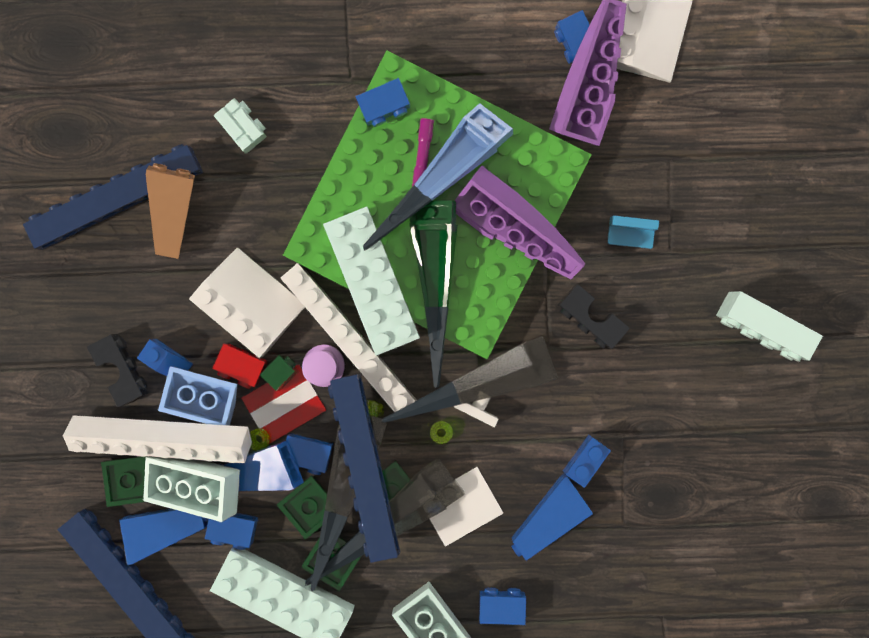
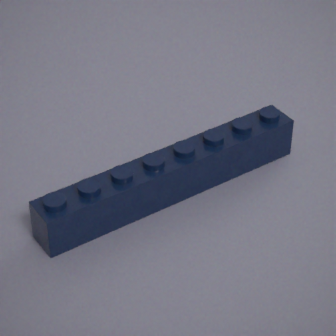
M177 145L171 149V153L165 156L163 154L156 155L146 165L138 164L130 169L131 172L125 175L118 174L111 177V182L107 184L94 185L90 188V192L84 195L79 193L70 197V201L63 205L58 203L51 206L49 212L30 216L28 218L29 221L24 223L23 226L34 249H46L149 199L146 182V169L149 165L153 166L154 163L167 166V169L176 171L178 168L185 169L195 176L203 173L193 149L188 145Z
M361 373L330 380L331 385H328L330 398H334L336 407L333 408L335 420L339 421L341 428L338 431L340 443L345 446L346 453H343L346 467L349 466L351 473L348 476L350 488L354 489L356 498H353L356 512L359 511L361 520L358 521L360 533L364 534L366 543L363 544L366 557L369 556L370 563L397 558L400 554V547Z
M85 508L57 529L145 638H195L191 633H187L184 630L181 620L171 614L167 603L162 598H158L153 592L154 588L151 583L145 581L140 576L138 567L135 564L127 565L124 550L114 544L110 533L106 529L101 528L97 523V517L94 513Z

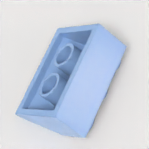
M170 366L158 411L205 424L230 426L236 404L237 384Z

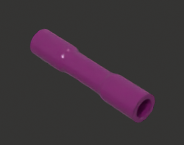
M420 119L419 143L412 187L427 169L434 120Z

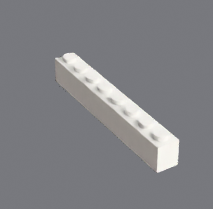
M297 263L281 277L282 281L394 412L417 401L379 355H375L370 344L301 264Z
M73 416L63 434L68 450L74 452L245 463L252 444L249 428L244 426Z

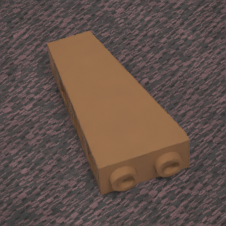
M154 163L153 166L149 165L146 169V182L155 254L178 259L195 175L190 174V171L178 168L176 171L167 169L165 165Z

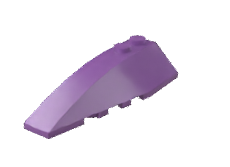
M602 0L574 58L549 130L594 145H600L615 102L614 86L615 81L618 79V72L616 70L617 61L621 55L619 45L620 37L623 35L626 3L618 0Z
M482 165L455 199L456 214L485 237L491 240L496 238L504 242L505 247L511 250L514 247L524 252L525 257L531 260L538 259L544 262L545 267L569 279H572L584 267L585 262L557 229L521 195Z

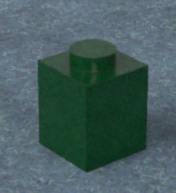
M279 355L260 376L275 391H280L299 371L295 368L297 364L289 356Z

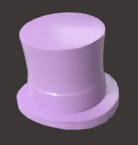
M323 344L313 347L303 359V375L310 383L316 386L328 387V385H331L330 380L341 378L345 370L342 354L330 345Z

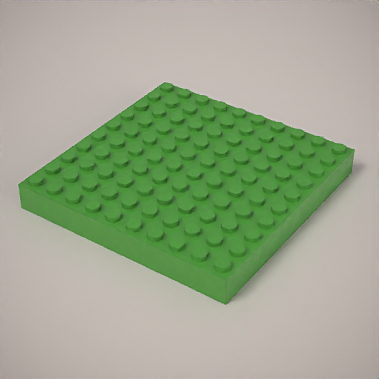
M386 51L366 92L399 78L410 103V108L407 109L405 115L397 118L393 115L386 118L384 124L373 127V125H367L360 106H358L283 256L348 288L323 224L368 207L376 229L379 228L412 188L421 118L434 120L427 167L439 153L463 117L479 103L513 128V135L497 148L495 154L432 201H455L482 165L521 195L554 227L591 154ZM456 214V225L458 226L445 338L488 359L538 259L531 260L524 256V252L514 247L511 250L504 246V242L496 238L491 240L485 237ZM408 218L383 237L381 241L413 321L428 329L419 269L410 229V218Z

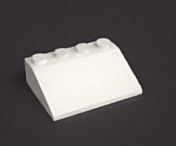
M622 0L627 6L623 35L620 37L619 48H621V55L617 61V69L670 83L693 0Z
M236 248L189 298V300L259 358L265 356L305 308L293 293L239 248Z

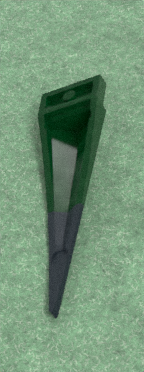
M453 200L431 201L410 217V229L425 305L435 388H438L440 385L458 226L456 225V201Z

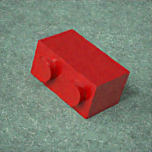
M224 343L212 369L217 370V375L225 379L235 378L239 380V385L250 389L251 386H258L261 379L260 374L265 370L268 361L234 345Z

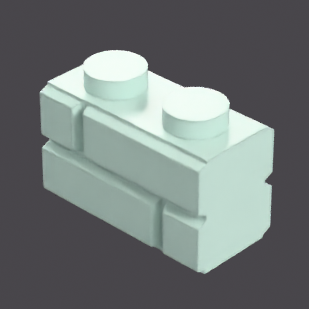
M232 99L225 107L215 113L214 117L241 150L248 153L267 137L263 133L266 128L258 118L253 120L250 117L249 113L251 110L244 101L239 103L236 99Z

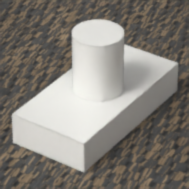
M479 390L472 404L459 398L461 405L454 406L495 427L499 420L498 417L484 411L491 395Z

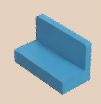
M612 216L610 217L607 243L610 245L651 249L653 248L654 232L658 230L659 220Z

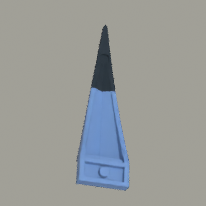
M479 103L463 117L417 182L363 245L364 251L495 154L497 148L513 135V128Z

